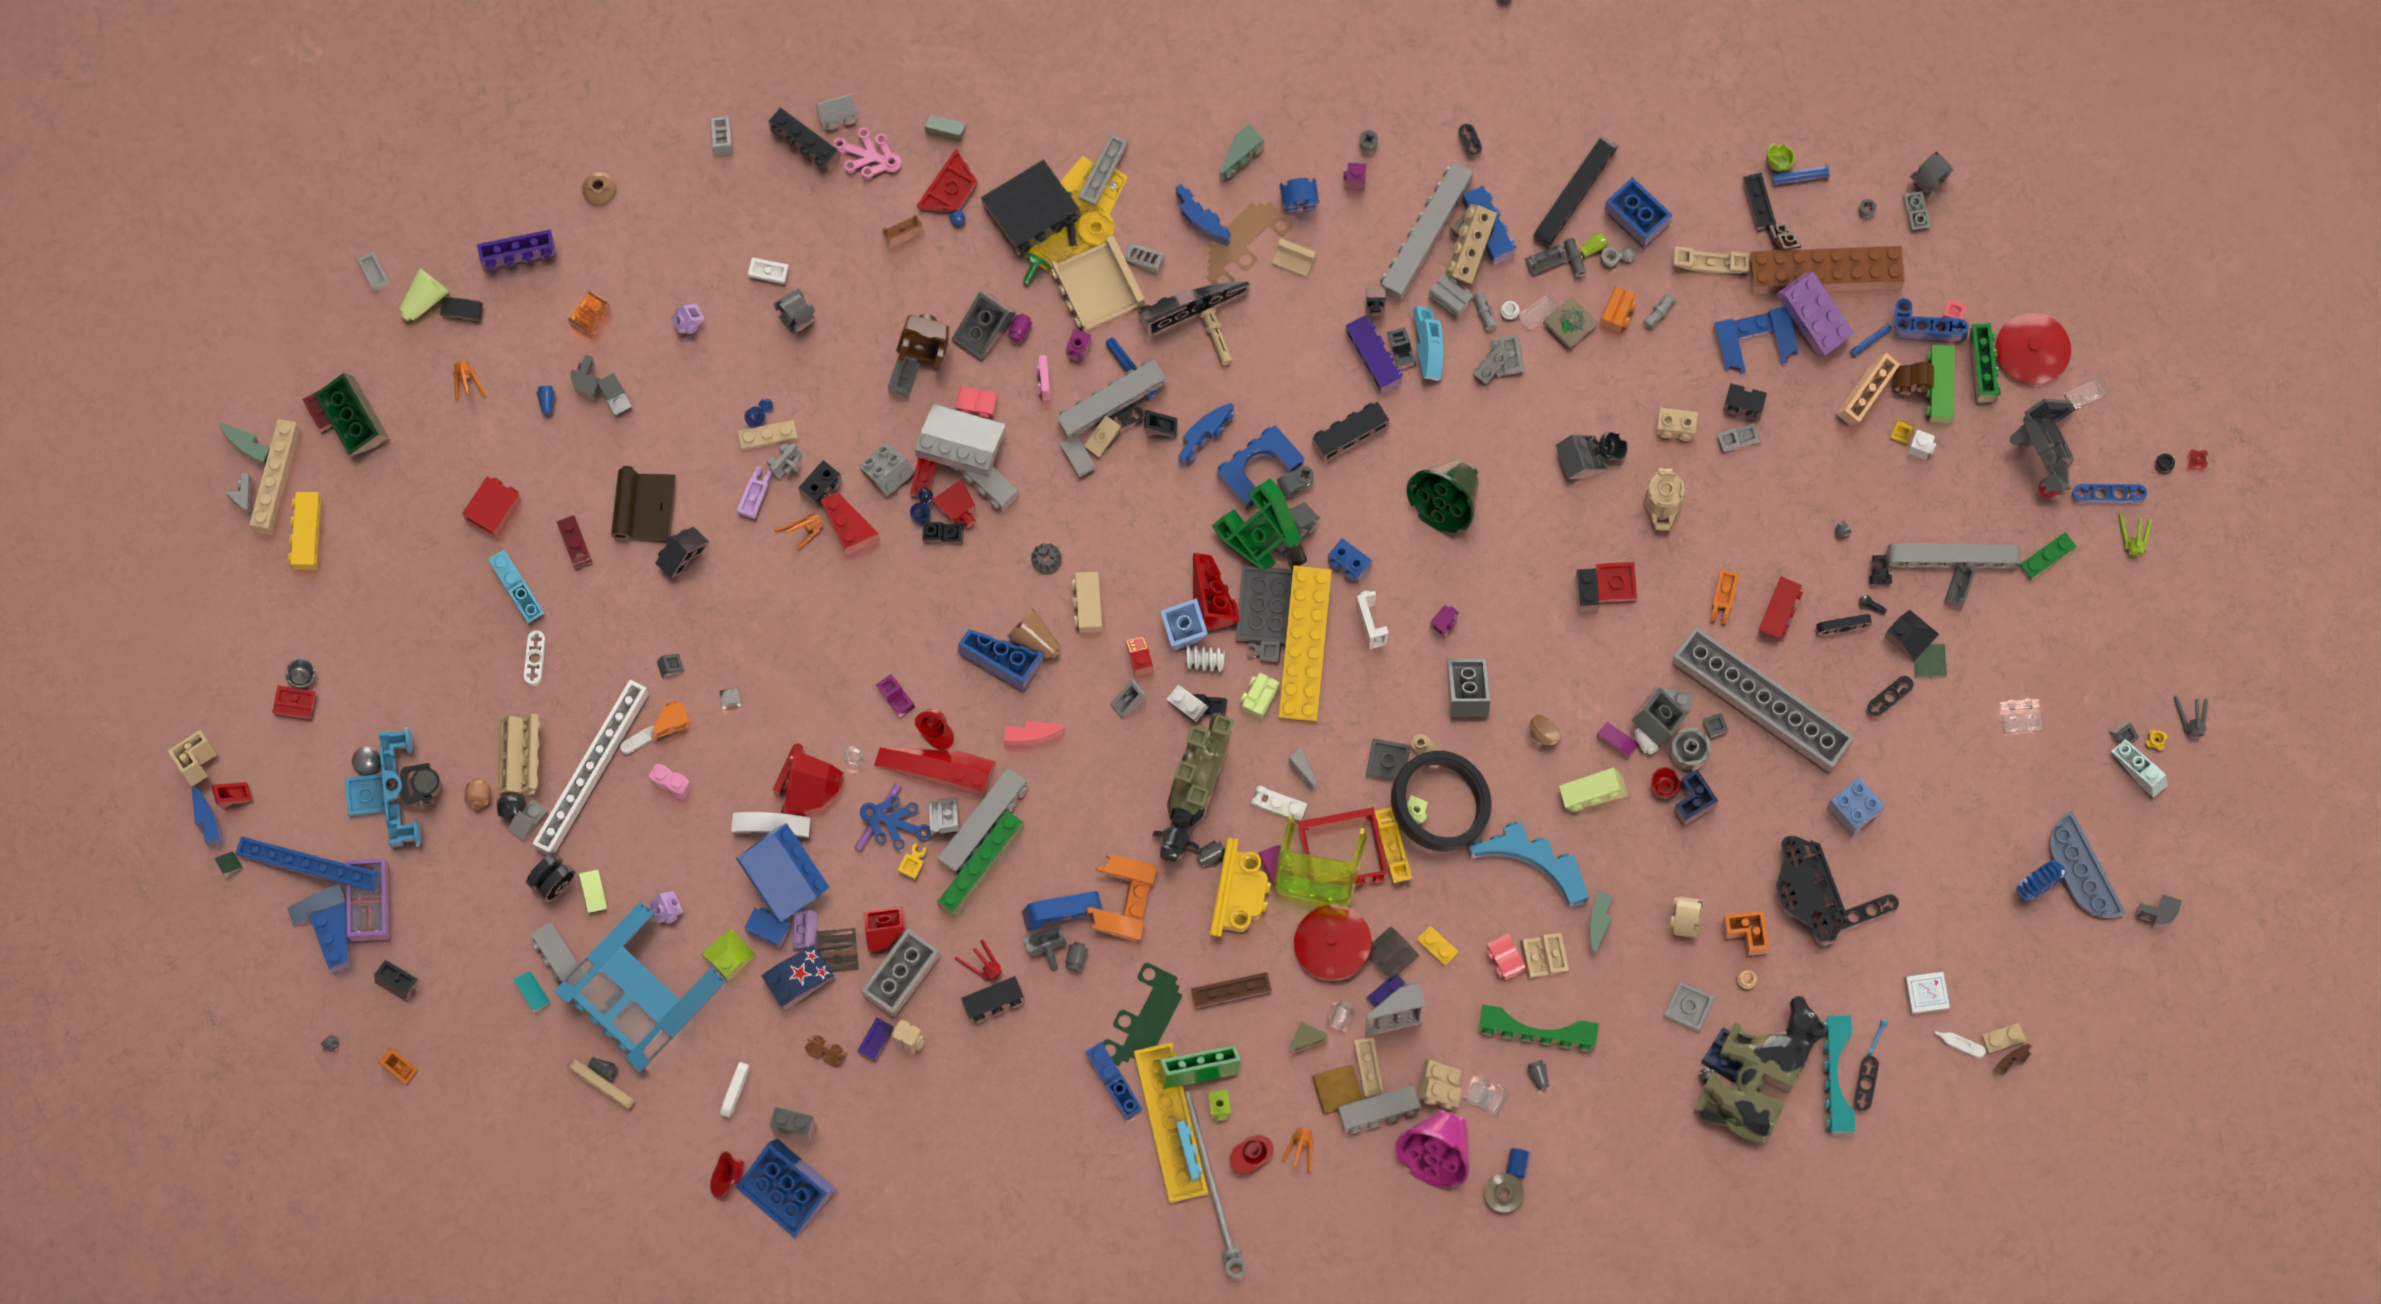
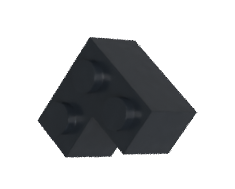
M694 526L687 530L683 529L678 534L669 536L666 540L667 545L658 553L659 558L655 564L670 578H673L684 571L691 559L703 553L709 540Z

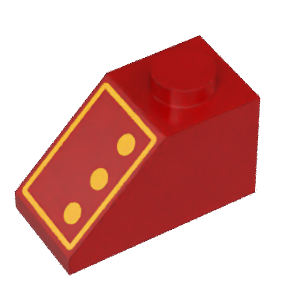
M1145 637L1125 640L1134 676L1153 673V664Z

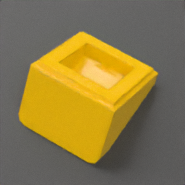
M1898 418L1890 438L1908 445L1916 425Z

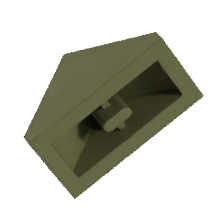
M1301 1022L1290 1044V1054L1328 1041L1327 1033Z

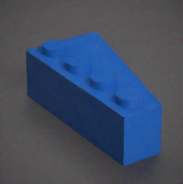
M970 629L967 630L958 644L959 654L1021 691L1025 689L1038 670L1044 657V652H1035L1029 650L1028 647L1010 644L1009 641L997 640L992 638V636Z

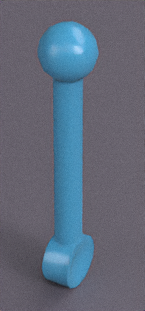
M1884 1019L1880 1021L1881 1026L1867 1054L1868 1056L1872 1055L1884 1027L1888 1025V1022Z

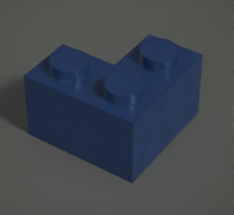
M1698 769L1681 778L1680 787L1687 798L1675 804L1674 812L1682 824L1686 826L1717 807L1719 800Z

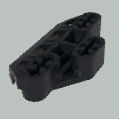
M1787 836L1781 843L1784 861L1776 884L1778 898L1787 916L1795 917L1808 925L1817 944L1828 946L1835 943L1847 919V913L1821 845L1815 841L1810 840L1809 842L1797 836ZM1788 844H1791V846H1793L1794 855L1796 856L1797 863L1800 864V867H1796V865H1794V859L1791 855L1790 848L1787 847ZM1805 846H1808L1811 854L1814 853L1815 855L1805 859L1804 856H1807ZM1815 866L1819 873L1820 879L1824 878L1823 881L1814 883V881L1817 880L1813 870V867ZM1782 886H1786V888H1788V894L1791 898L1792 905L1795 906V909H1791V907H1789L1788 898L1786 897L1785 890L1782 889ZM1822 892H1826L1829 903H1833L1834 905L1823 908V906L1826 905V902L1824 900ZM1814 915L1820 917V924L1827 938L1823 939L1821 936L1820 928ZM1833 916H1835L1837 921L1840 920L1837 929H1835L1834 923L1831 918Z

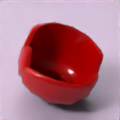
M1668 767L1658 768L1651 778V788L1654 794L1662 799H1668L1678 793L1680 779L1677 777L1675 770Z

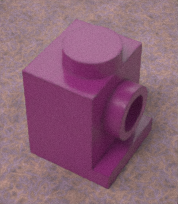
M1444 605L1431 620L1430 627L1443 638H1446L1448 629L1452 630L1456 625V617L1459 612L1451 606Z

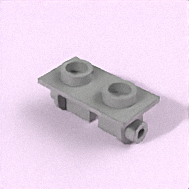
M1498 345L1493 346L1486 356L1487 359L1483 360L1474 369L1475 372L1473 374L1487 384L1510 354Z

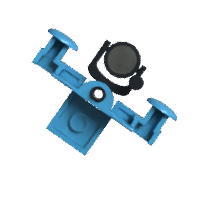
M405 726V731L378 732L382 774L345 778L348 816L385 813L389 847L403 846V842L415 841L416 846L419 847L422 834L418 820L414 819L413 824L402 825L400 804H391L390 801H394L402 795L404 803L408 806L417 805L418 808H423L425 804H435L434 797L441 790L439 775L435 770L431 769L430 763L403 767L399 777L396 769L395 750L407 748L408 755L412 753L413 738L411 730ZM416 771L411 777V786L414 792L410 797L407 789V779L410 772Z

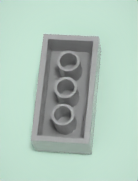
M907 928L862 989L863 997L895 1018L940 957L939 950Z

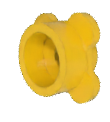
M2155 729L2150 730V736L2146 741V745L2148 747H2155L2159 751L2165 748L2164 742L2168 738L2167 734Z

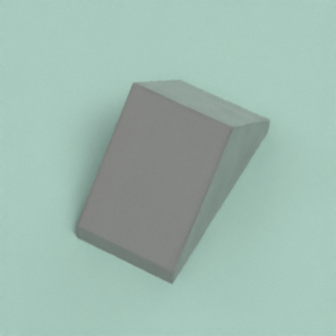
M1132 679L1110 704L1121 718H1124L1146 701L1145 693L1135 680Z

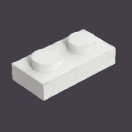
M752 257L748 277L785 285L789 265Z
M1177 685L1166 699L1195 722L1199 720L1208 708L1206 704L1180 685Z

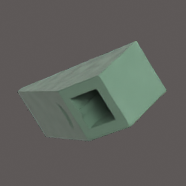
M1250 124L1235 135L1220 170L1221 180L1231 177L1239 166L1246 165L1251 156L1254 154L1258 155L1263 150L1264 139Z

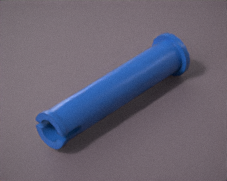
M1825 164V166L1772 173L1773 185L1822 177H1827L1828 179L1830 178L1828 164Z

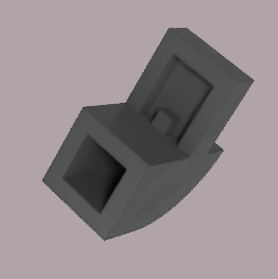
M585 355L584 359L580 360L578 364V371L571 370V381L575 391L580 396L596 401L600 392L597 381L600 378L590 375L594 366V360L592 356Z
M2163 894L2157 908L2140 903L2135 915H2138L2140 919L2145 921L2153 920L2152 928L2154 929L2165 928L2178 915L2182 900Z

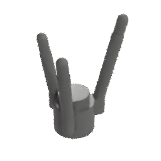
M2175 695L2174 699L2183 721L2185 732H2189L2190 737L2205 735L2208 699H2204L2202 721L2200 719L2199 699H2195V719L2190 720V724H2188L2178 696Z

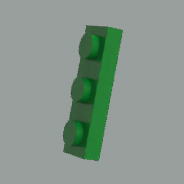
M2064 532L2020 563V567L2028 578L2033 580L2074 551L2077 546L2068 534Z

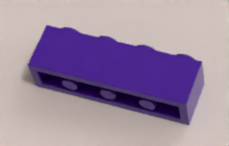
M1365 315L1347 324L1345 332L1380 393L1383 394L1401 385L1403 374L1400 368L1395 367L1393 364L1394 358L1391 352L1385 350L1383 338L1380 335L1377 336L1373 321L1371 319L1368 320Z

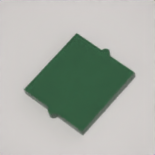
M1930 643L1914 661L1915 678L1929 677V679H1932L1933 677H1947L1945 644Z

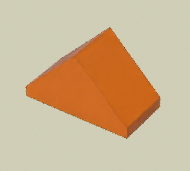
M389 1047L378 1062L385 1071L405 1085L418 1070L391 1047Z

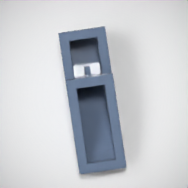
M338 884L288 907L293 926H297L311 921L309 916L343 902L347 903L342 886Z

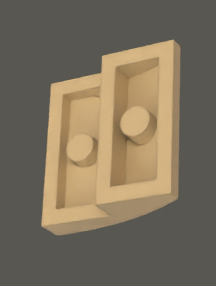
M1561 933L1522 939L1520 941L1528 979L1569 971Z

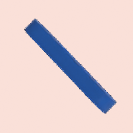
M2078 484L2072 491V498L2077 503L2138 504L2142 503L2147 496V489L2140 484ZM2090 489L2092 490L2091 498H2089L2090 494H2084L2083 497L2076 494L2079 490H2082V493H2089ZM2098 489L2103 490L2105 497H2096L2095 491ZM2117 489L2122 490L2124 497H2115L2114 491ZM2136 490H2139V493L2142 494L2140 498H2137V495L2134 494Z

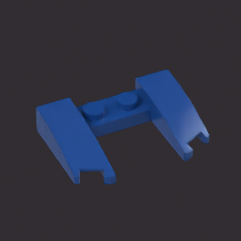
M1785 307L1771 309L1765 314L1734 321L1732 318L1714 322L1713 329L1725 371H1728L1729 366L1740 368V374H1746L1739 340L1773 332L1782 366L1788 363L1786 357L1794 352L1796 356L1799 353L1791 317Z

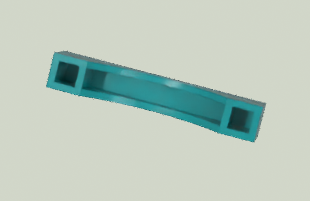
M1828 1015L1826 1021H1823V1024L1826 1026V1040L1823 1041V1051L1827 1052V1060H1824V1072H1828V1079H1825V1091H1828V1098L1825 1099V1108L1829 1110V1118H1826V1129L1830 1130V1135H1854L1856 1132L1855 1111L1843 1096L1838 1079V1062L1841 1051L1852 1036L1851 1015Z

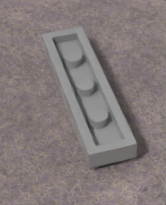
M1113 134L1110 135L1079 195V200L1096 207L1128 145V141Z

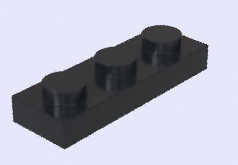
M1762 172L1744 176L1743 182L1757 230L1769 228V225L1776 224Z

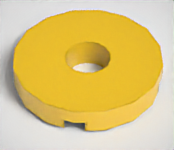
M1089 211L1078 222L1079 237L1089 246H1099L1106 243L1107 237L1114 236V221L1104 211ZM1097 224L1102 229L1099 232H1093L1091 227Z

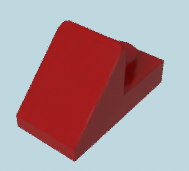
M247 782L214 784L211 786L215 803L222 809H226L231 804L249 803L252 800Z

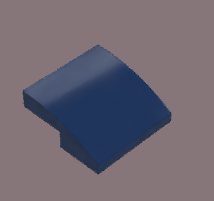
M1723 1027L1701 1063L1735 1083L1741 1063L1732 1061L1728 1057L1720 1056L1730 1031Z

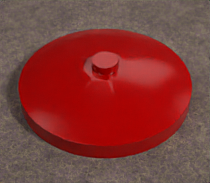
M2024 313L2011 318L2001 328L1995 342L1996 360L2001 370L2013 381L2026 386H2042L2053 382L2065 371L2071 357V342L2065 329L2055 319L2040 313Z
M1325 905L1314 909L1301 920L1294 936V950L1300 965L1311 976L1324 981H1341L1358 973L1367 963L1372 950V936L1366 921L1355 910L1343 905Z

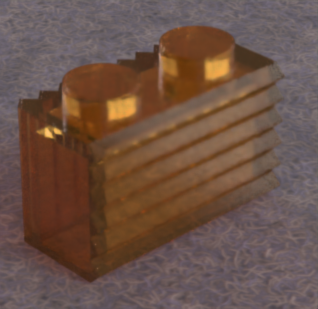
M589 290L569 317L570 326L586 336H589L591 332L595 333L601 318H606L610 312L608 301Z

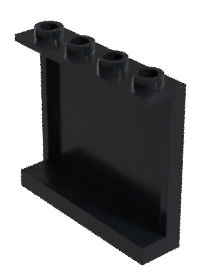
M1044 159L981 197L984 209L989 211L1016 248L1017 255L1028 252L1034 245L1043 243L1049 236L1061 232L1064 227L1076 223L1081 218L1080 208Z

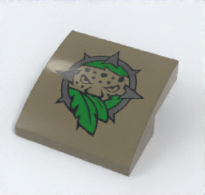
M1573 297L1561 305L1543 322L1569 349L1598 325V322Z

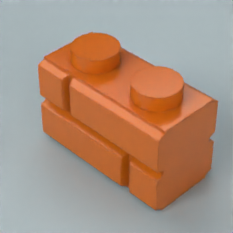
M1615 286L1601 316L1600 325L1617 332H1621L1623 327L1626 328L1630 320L1627 316L1630 311L1634 312L1637 305L1635 293Z

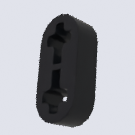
M1467 123L1461 125L1458 130V137L1465 154L1472 159L1478 158L1482 152V145L1475 128ZM1464 130L1470 132V139L1467 138L1466 134H1463ZM1470 143L1473 144V147H1474V148H1477V151H1476V152H1473V150H1470V147H1471Z
M1132 406L1114 413L1110 418L1114 421L1115 419L1122 421L1120 432L1142 423L1144 412L1141 407ZM1132 412L1139 414V418L1132 417Z

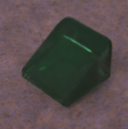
M233 851L214 858L225 877L243 868Z

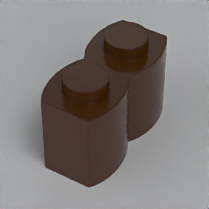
M1929 362L1901 365L1894 372V390L1898 391L1901 395H1910L1914 391L1926 392L1934 387V365Z

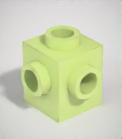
M1410 795L1406 799L1409 812L1418 825L1423 824L1427 817L1425 811L1428 802Z

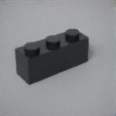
M1013 976L961 998L970 1023L975 1022L977 1024L986 1020L985 1017L992 1014L993 1016H998L1007 1008L1015 1009L1021 1006L1025 999L1016 976Z

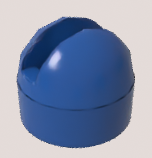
M958 210L949 215V218L953 224L962 225L965 221V214L963 210Z

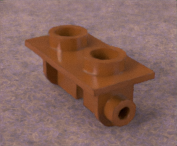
M818 1035L809 1037L807 1041L811 1043L808 1042L805 1046L807 1053L817 1058H821L822 1053H825L823 1061L833 1066H840L843 1061L840 1057L847 1054L840 1045H831L825 1042V1038Z

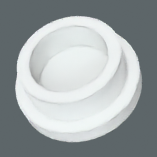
M1507 301L1501 306V315L1508 320L1515 319L1519 314V306L1513 301Z

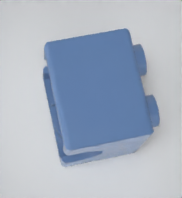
M1859 777L1831 799L1827 808L1853 837L1866 823L1878 817L1883 812L1885 805Z

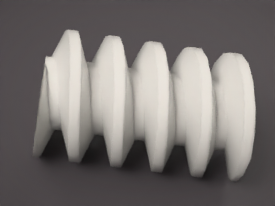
M1187 645L1185 663H1187L1188 669H1191L1194 664L1196 670L1202 665L1203 671H1206L1208 666H1210L1211 671H1214L1217 666L1218 671L1221 672L1224 667L1226 648L1223 653L1220 652V648H1217L1215 653H1213L1212 647H1209L1206 652L1204 646L1198 651L1196 645H1194L1192 650Z

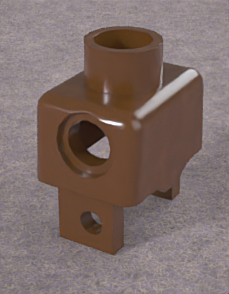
M921 314L920 316L908 315L896 349L899 353L898 360L903 361L905 356L933 363L932 370L938 371L948 346L949 326L938 322L930 314Z

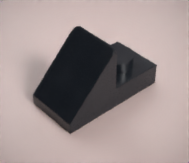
M1145 410L1144 430L1147 437L1155 434L1170 438L1176 437L1177 418Z

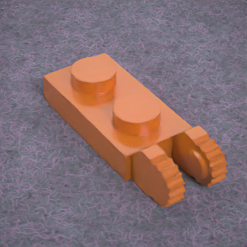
M1720 570L1710 621L1715 622L1717 609L1721 608L1725 609L1722 624L1727 623L1739 573Z

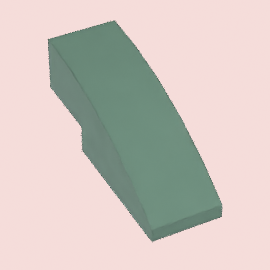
M220 423L221 431L239 452L255 463L262 466L266 465L270 448L258 444V439L254 434Z
M1600 890L1593 905L1589 925L1590 951L1594 956L1612 920V917L1606 913L1613 896Z

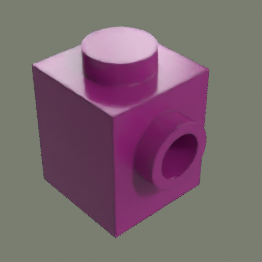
M1348 163V168L1344 169L1343 180H1347L1346 188L1365 189L1366 164Z
M1073 329L1066 347V355L1072 360L1084 361L1092 342L1091 334Z

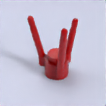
M983 939L980 942L991 961L988 962L976 948H973V951L985 964L982 968L984 972L958 956L955 957V960L980 975L985 981L989 979L992 982L1002 973L1001 966Z

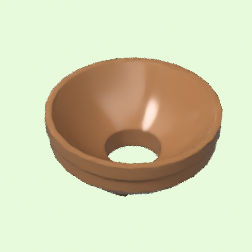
M601 172L593 173L585 179L582 193L590 204L603 206L614 199L616 184L608 174ZM601 181L604 185L600 190H595L593 188L594 182Z
M1536 714L1531 719L1530 734L1536 743L1554 745L1561 739L1558 728L1547 717Z

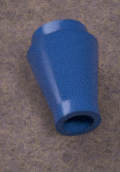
M539 386L536 394L541 414L553 413L552 408L555 394L553 386Z

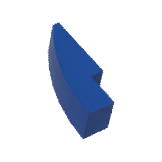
M192 786L195 825L198 829L203 828L204 842L207 846L223 844L221 829L213 809L197 787Z

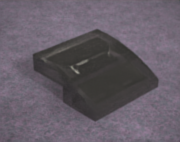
M1390 926L1372 942L1369 960L1391 981L1419 957V954Z
M855 928L816 931L817 949L832 972L859 969Z

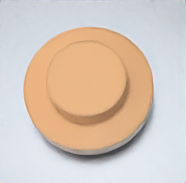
M1743 970L1739 973L1737 982L1743 989H1751L1757 983V976L1751 970Z

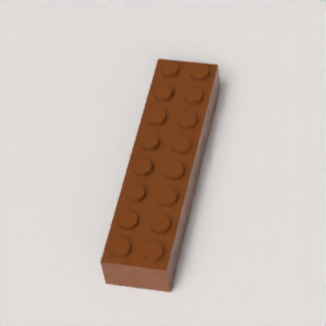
M1902 246L1751 251L1749 259L1752 295L1777 294L1805 272H1814L1827 292L1902 289L1905 281Z

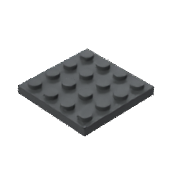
M1254 566L1242 567L1238 609L1240 621L1237 623L1236 641L1261 643V641L1281 642V645H1286L1293 570L1276 568L1261 570L1259 567Z

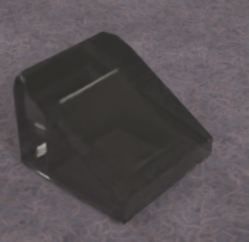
M1301 544L1286 551L1284 554V559L1291 570H1293V566H1300L1307 562Z
M739 687L720 690L722 709L742 706Z

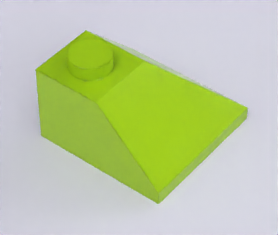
M729 928L702 953V956L728 982L753 960L756 954Z

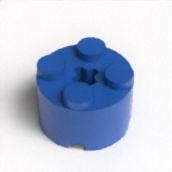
M1296 178L1288 180L1287 185L1283 186V182L1279 184L1282 208L1286 209L1287 213H1295L1300 208H1305L1306 211L1316 209V205L1319 203L1316 179L1312 178V181H1308V178Z

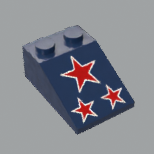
M815 945L778 963L761 975L781 1008L786 1010L835 977Z

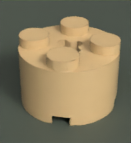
M1675 897L1673 906L1675 916L1671 917V933L1677 936L1698 938L1703 914L1700 911L1703 908L1702 899Z

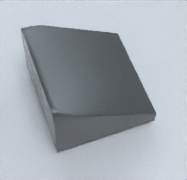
M679 653L663 655L657 660L662 678L684 672Z
M2125 720L2110 730V733L2119 744L2125 739L2129 743H2133L2139 738L2131 722Z

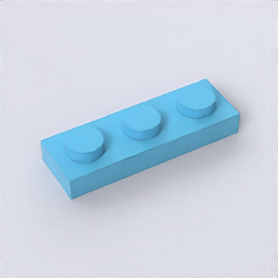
M1185 1121L1177 1122V1130L1190 1179L1193 1183L1199 1181V1175L1202 1174L1200 1163H1195L1194 1156H1197L1195 1145L1190 1144L1189 1137H1192L1190 1126H1186Z

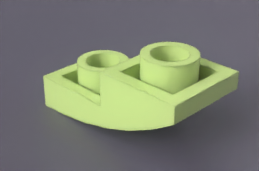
M598 869L579 873L587 912L607 909Z

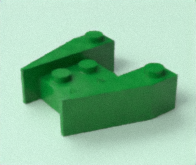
M1271 478L1258 485L1248 494L1259 511L1246 522L1233 509L1212 525L1213 529L1226 544L1261 570H1265L1275 563L1269 553L1283 541L1288 548L1302 541L1284 495Z

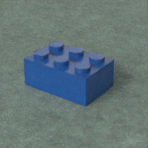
M1633 177L1606 201L1604 209L1644 247L1671 223L1673 215Z

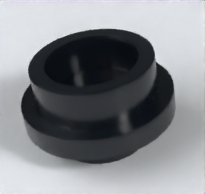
M2161 454L2156 459V467L2162 472H2170L2175 466V460L2170 454Z

